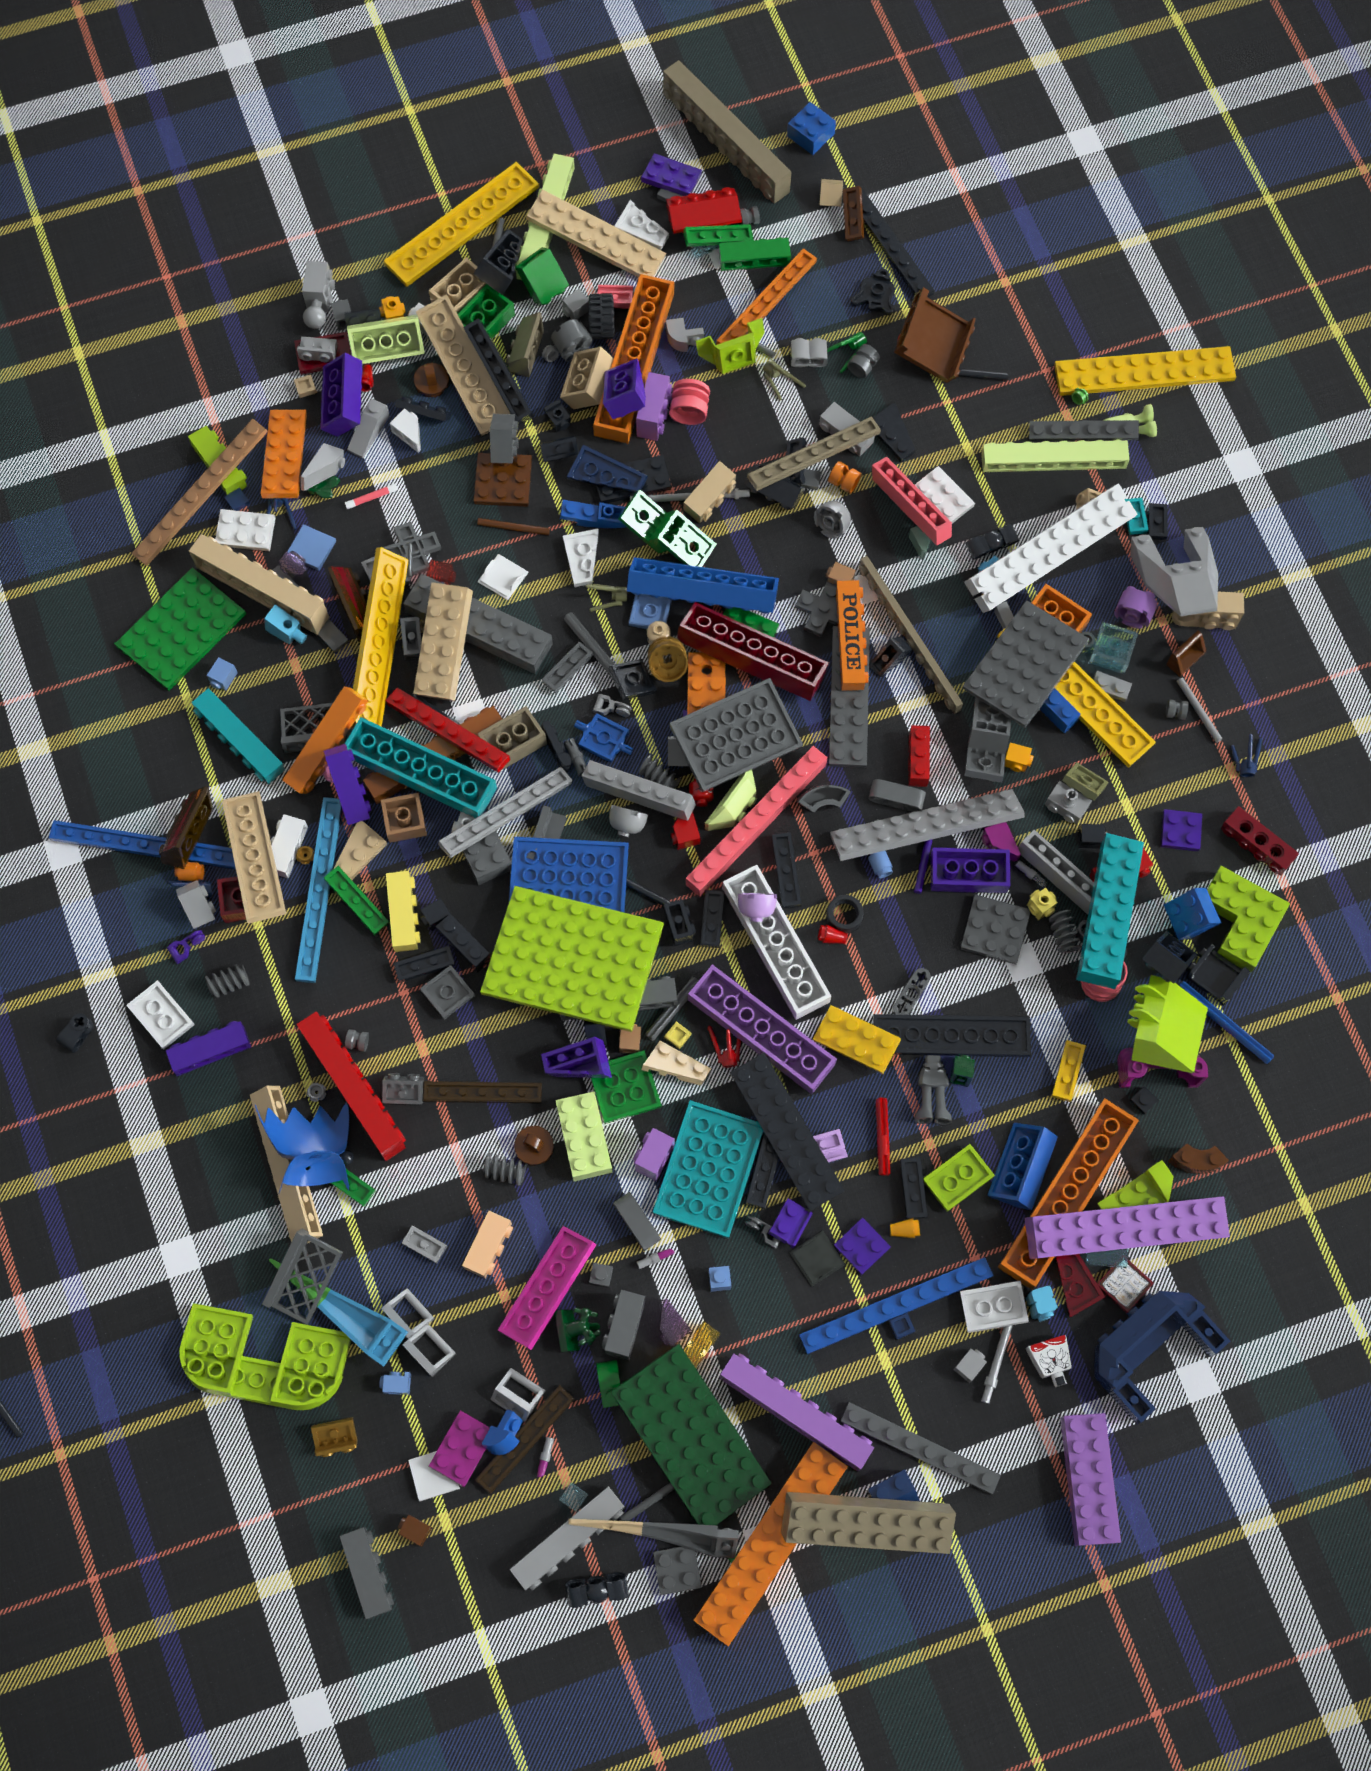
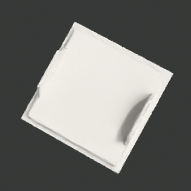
M498 554L486 567L478 583L509 600L528 574V571Z

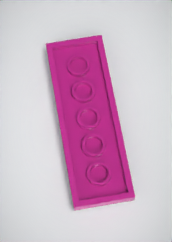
M563 1226L498 1331L532 1350L596 1247V1244Z

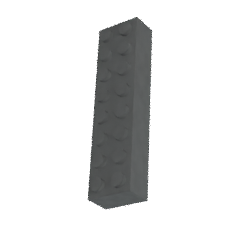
M421 573L403 603L406 613L425 621L431 583H443ZM472 598L465 641L536 674L553 645L552 635Z

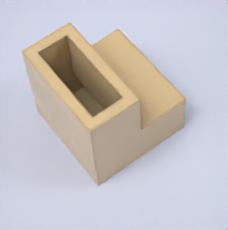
M821 179L820 205L841 207L843 181Z

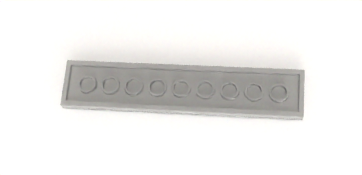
M1013 789L839 829L830 832V836L840 861L1024 818L1025 815Z

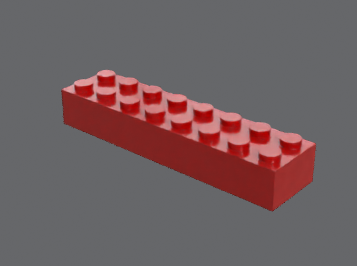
M316 1011L297 1024L298 1028L385 1161L404 1150L406 1147L403 1142L406 1139L398 1127L393 1128L396 1124L387 1110L385 1112L382 1111L385 1108L376 1094L372 1096L374 1093L366 1078L361 1079L364 1076L355 1062L351 1064L353 1059L345 1046L341 1048L343 1044L335 1031L330 1032L333 1029L324 1015L319 1016Z

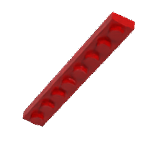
M396 688L385 700L388 706L498 773L511 760L508 754L399 688Z

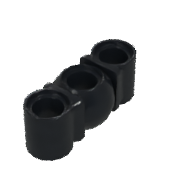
M1008 524L998 528L997 531L993 530L984 535L974 537L965 544L972 559L975 560L988 553L1014 545L1019 542V538L1013 525Z
M623 1572L606 1574V1579L602 1576H593L586 1582L585 1578L572 1579L565 1584L568 1605L572 1608L588 1605V1601L599 1604L606 1601L608 1597L609 1601H620L629 1596L626 1574Z

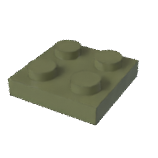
M1077 762L1062 780L1068 787L1078 790L1084 797L1094 801L1109 783Z

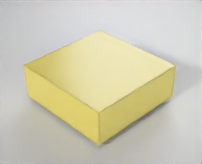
M676 1021L664 1038L680 1050L692 1033Z

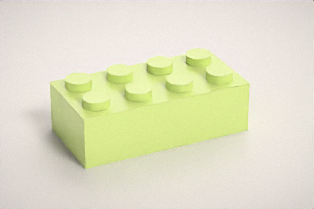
M418 315L347 326L352 356L362 360V364L425 354Z
M595 1092L556 1100L573 1181L613 1173Z

